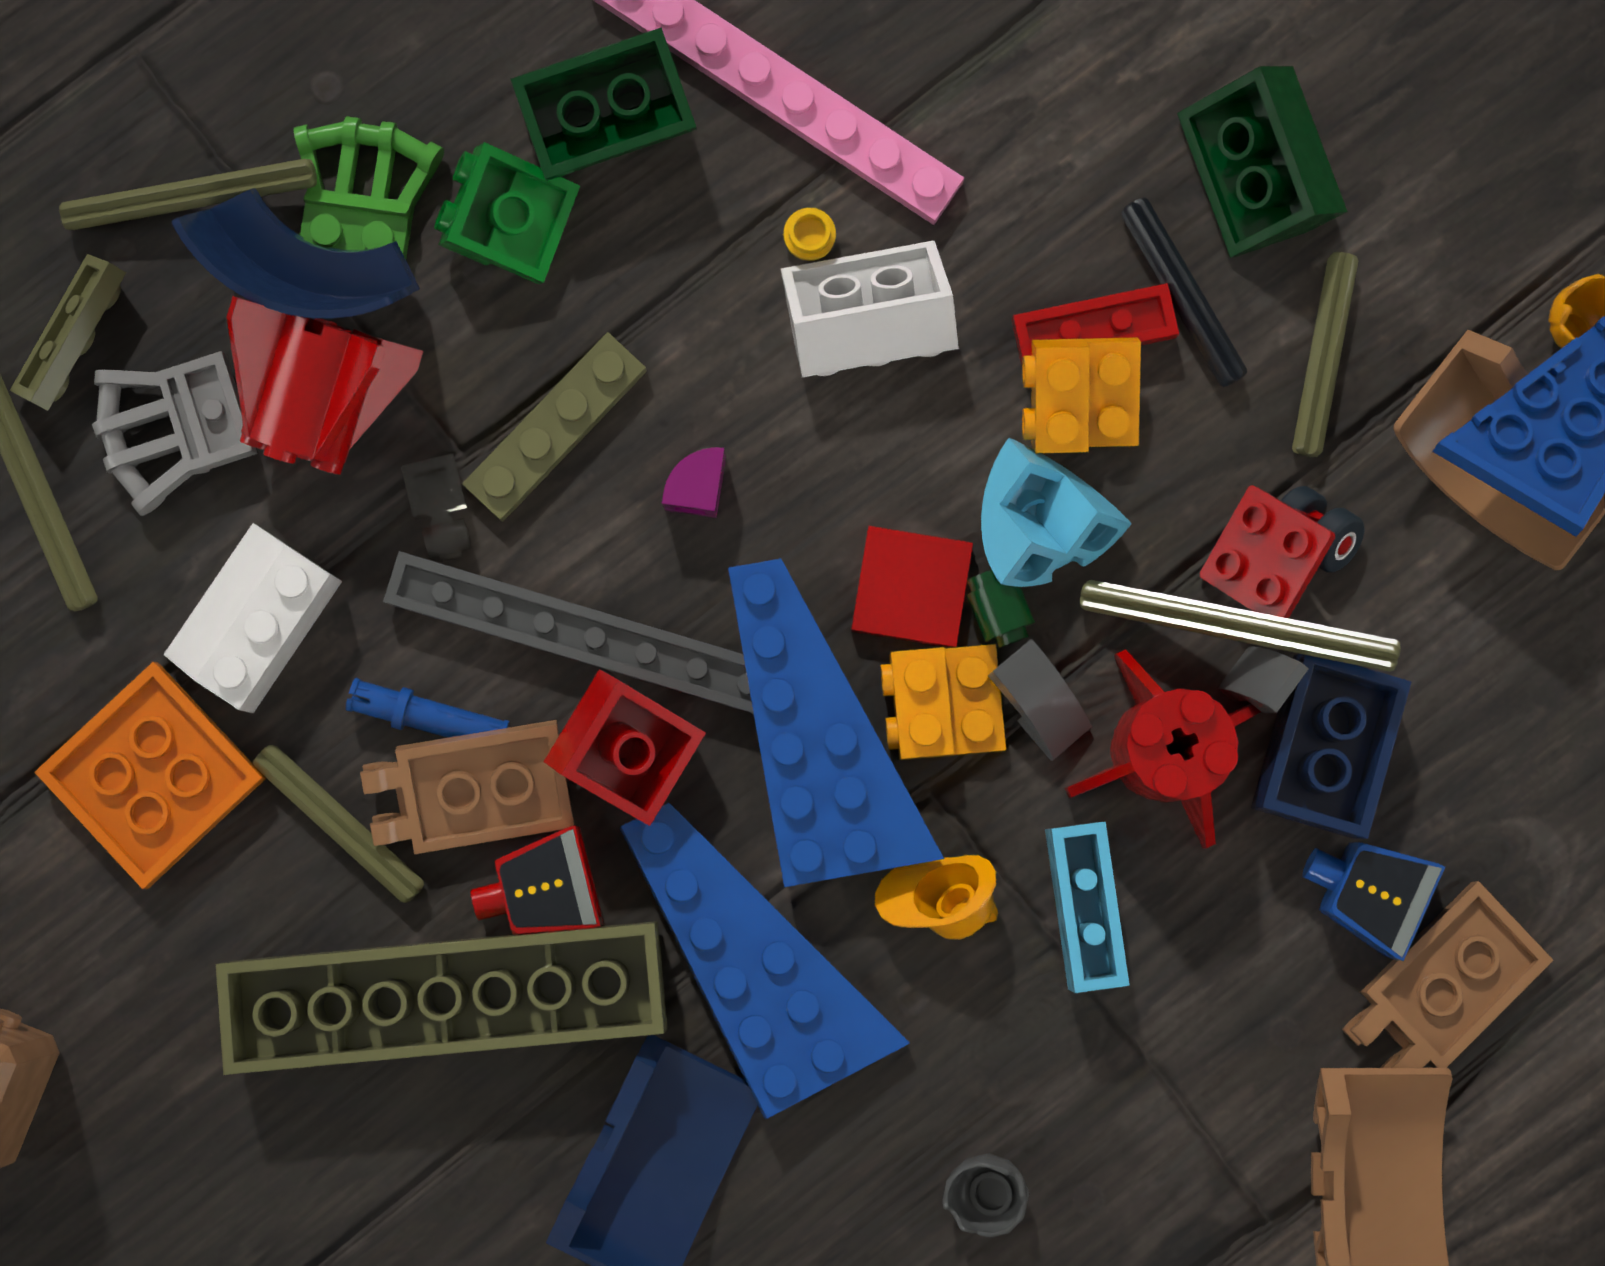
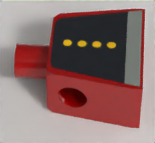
M580 826L567 827L496 859L495 867L499 882L471 889L472 904L478 921L507 914L512 934L587 929L604 925Z

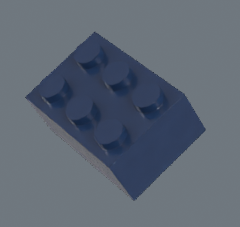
M1296 654L1293 656V659L1304 664L1309 670L1278 710L1251 808L1352 839H1368L1412 682L1358 665Z

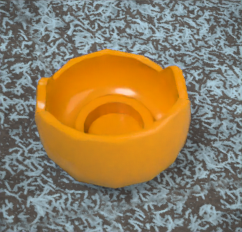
M1595 274L1579 279L1564 288L1554 299L1548 319L1550 323L1549 330L1554 342L1561 349L1576 337L1579 338L1605 316V276Z

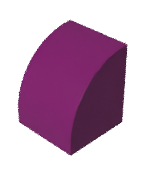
M715 447L696 451L685 457L674 467L664 487L662 505L665 511L717 518L726 460L724 448Z

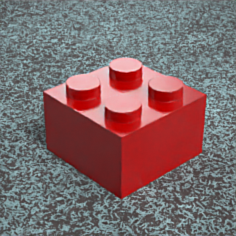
M599 669L545 758L544 763L572 782L651 826L706 732Z

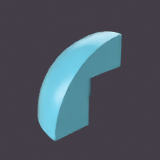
M1008 438L1001 448L985 487L981 513L982 540L988 563L995 577L1002 585L1028 587L1052 582V573L1055 569L1072 561L1077 562L1081 566L1088 565L1107 551L1132 524L1105 497L1074 473L1044 454L1035 453L1033 448L1011 438Z

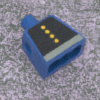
M1349 842L1341 859L1315 848L1305 864L1302 877L1327 888L1319 911L1382 955L1390 959L1404 961L1445 867L1438 863L1369 844Z

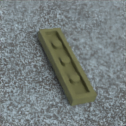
M607 332L462 483L463 486L499 520L504 522L647 372L646 367Z

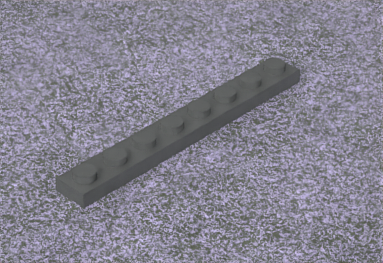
M398 552L383 600L386 604L754 714L744 655L404 552Z

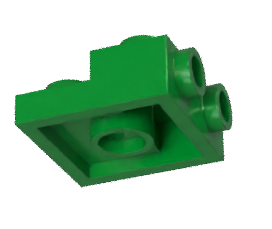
M485 142L477 146L473 154L464 151L453 175V181L461 184L455 201L453 203L445 200L434 225L435 230L442 232L438 245L483 265L493 264L536 284L544 283L580 185L563 177L546 181L542 168Z

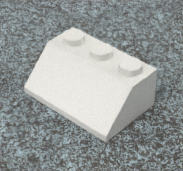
M935 241L781 268L795 349L802 377L813 375L828 376L840 370L867 365L882 366L890 361L916 356L932 357L944 351L959 349L953 294Z
M253 523L176 635L164 656L194 681L238 710L254 713L342 581Z

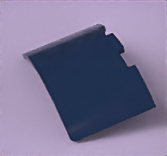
M256 188L247 190L210 209L180 216L172 220L173 227L182 242L210 274L244 298L264 305L268 309L288 315L326 319L352 317L393 304L420 289L397 241L385 246L365 250L327 249L303 240L304 237L283 224L267 207Z
M647 1035L605 1122L614 1126V1129L604 1125L563 1204L546 1244L591 1266H683L715 1193L758 1106L746 1080L655 1035Z

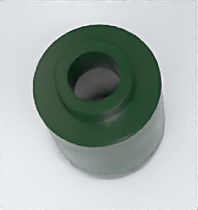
M992 569L967 580L971 590L967 597L985 642L996 639L999 648L1029 637L1026 627L1034 624L1035 621L1021 587L1000 584Z

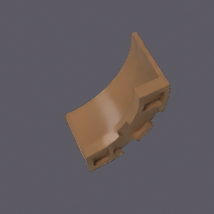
M1467 330L1395 422L1394 432L1417 466L1462 510L1524 554L1554 570H1561L1567 565L1605 515V494L1584 529L1575 537L1432 452L1438 442L1450 433L1456 432L1469 422L1476 413L1488 404L1494 403L1511 390L1518 381L1528 375L1516 357L1513 348Z
M1449 1068L1320 1069L1313 1121L1315 1124H1318L1322 1146L1321 1152H1311V1195L1322 1196V1200H1320L1322 1226L1320 1231H1313L1316 1266H1449L1442 1196L1443 1134L1447 1101L1453 1080Z

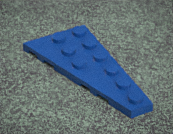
M1605 316L1579 338L1576 337L1518 381L1511 390L1494 403L1488 404L1476 413L1469 422L1456 432L1450 433L1438 442L1432 451L1575 537L1584 529L1605 494Z
M782 559L729 567V576L784 887L944 859Z
M670 803L661 807L651 826L638 819L621 826L620 830L765 1119L910 1044Z

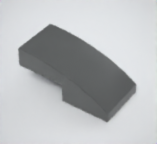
M1032 638L988 675L1022 716L1017 720L1018 723L1051 761L1092 727L1087 715L1064 679Z
M1252 646L1245 650L1217 689L1233 701H1248L1262 713H1277L1309 668L1301 662L1281 653Z

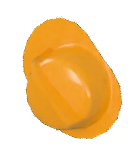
M979 855L945 857L942 860L897 867L881 880L875 892V907L881 918L893 926L930 928L936 934L946 939L960 940L973 935L985 923L997 920L998 909L993 900V891L996 886V870L989 860Z

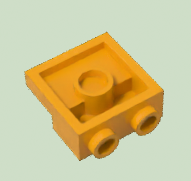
M1139 338L1032 340V355L1023 356L1022 360L1023 387L1032 388L1031 408H1023L1022 435L1023 440H1031L1035 453L1089 452V447L1139 446L1141 341Z
M996 644L947 649L940 647L890 653V664L881 665L883 697L893 696L895 717L885 718L888 750L898 749L899 760L1006 750L1001 691L988 677L998 667Z

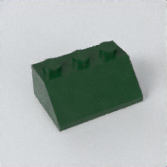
M662 27L510 79L546 181L697 130Z
M1259 66L1177 113L1230 258L1238 257L1307 233L1348 212L1293 66Z

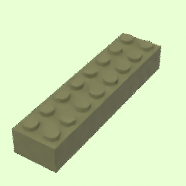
M658 921L235 960L216 964L223 1075L664 1034L667 1030Z

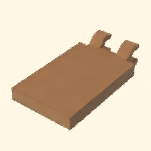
M557 720L396 746L397 762H374L363 765V771L360 772L364 794L396 789L400 813H384L372 817L373 823H370L374 846L412 839L414 854L562 830L574 826L567 778L544 763L545 758L559 737Z
M1479 881L1471 882L1413 939L1404 961L1393 959L1361 991L1362 995L1371 1005L1353 1017L1342 1030L1357 1046L1361 1043L1364 1046H1368L1385 1029L1402 1047V1050L1391 1056L1381 1068H1423L1426 1064L1431 1068H1447L1540 975L1553 959Z

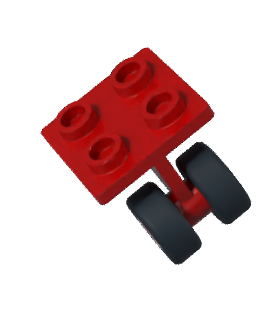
M1251 485L1246 490L1201 569L1200 577L1253 612L1289 619L1318 567L1325 572H1336L1352 560L1364 537V523L1360 517L1345 508H1335L1325 515L1321 512L1327 506V500L1323 495L1307 486L1294 488L1280 501L1259 487Z

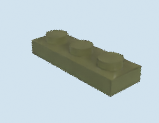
M89 254L86 255L12 385L11 392L47 411L54 401L61 398L68 387L69 373L78 357L86 353L94 341V329L103 313L117 301L121 292L120 283L126 272L110 262Z

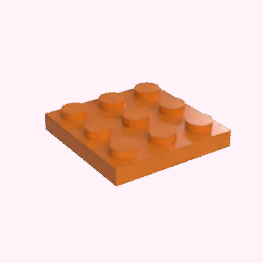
M154 661L34 772L142 889H149L266 779L158 662Z

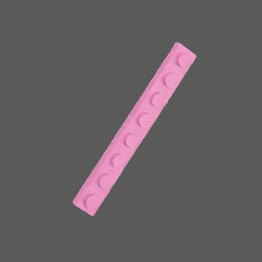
M593 0L642 33L662 27L669 50L932 225H935L963 184V176L695 0Z

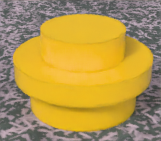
M802 208L794 212L786 221L784 226V242L787 249L795 257L806 261L818 260L826 256L834 246L836 239L835 225L830 216L824 211L817 208Z

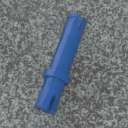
M355 678L352 682L349 694H353L352 698H347L345 707L346 711L349 712L354 711L390 721L391 727L403 730L404 726H408L447 738L510 727V721L508 720L503 721L414 696V690L405 687L399 692L361 681L359 678Z

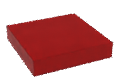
M868 526L851 632L956 648L973 543Z

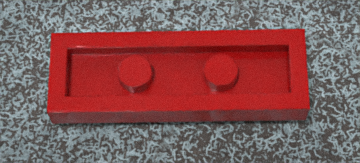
M1168 283L1016 314L1011 319L1021 365L1023 356L1032 355V340L1138 337L1141 345L1175 339L1179 335Z

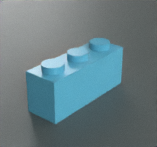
M1106 821L1045 829L1068 990L1080 993L1130 986Z

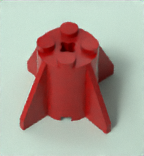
M233 296L226 318L243 421L240 442L264 450V455L279 461L295 464L298 457L311 461L310 465L314 468L341 475L349 450L418 371L423 351L355 329L352 332L349 329L338 326L335 322L322 318L288 315L268 309L264 305Z
M1126 649L1114 655L1115 660L1136 705L1122 715L1118 722L1119 724L1114 730L1110 747L1113 766L1066 787V793L1070 798L1120 778L1129 790L1146 799L1160 802L1181 801L1202 848H1209L1216 844L1211 791L1225 782L1229 773L1234 770L1238 762L1237 749L1239 742L1235 726L1261 711L1252 704H1249L1228 714L1219 702L1212 699L1204 691L1180 688L1164 692ZM1174 738L1178 744L1179 752L1178 754L1170 755L1166 745L1173 742Z

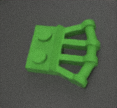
M346 116L342 122L309 129L307 124L294 127L295 141L301 159L312 160L317 174V185L307 188L304 195L305 207L300 236L304 237L303 240L327 249L335 248L341 250L373 249L397 241L406 259L414 207L440 165L444 156V148L433 142L426 145L398 129L397 123L382 121L380 126L362 124L361 118ZM342 144L335 191L324 190L315 150ZM360 145L378 147L371 196L352 194ZM397 151L415 161L417 167L399 198L394 200L388 199L395 153Z

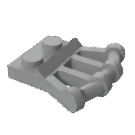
M222 351L158 372L95 371L94 385L99 386L97 421L92 424L97 439L103 440L107 456L103 458L107 473H113L134 500L131 504L140 516L156 509L162 504L167 495L192 475L206 473L212 468L258 454L255 447L240 442L243 421L239 395L227 355ZM121 389H161L164 399L119 413ZM167 416L170 417L174 434L127 449L123 433L128 429ZM177 451L181 452L183 458L151 485L135 468L140 463Z

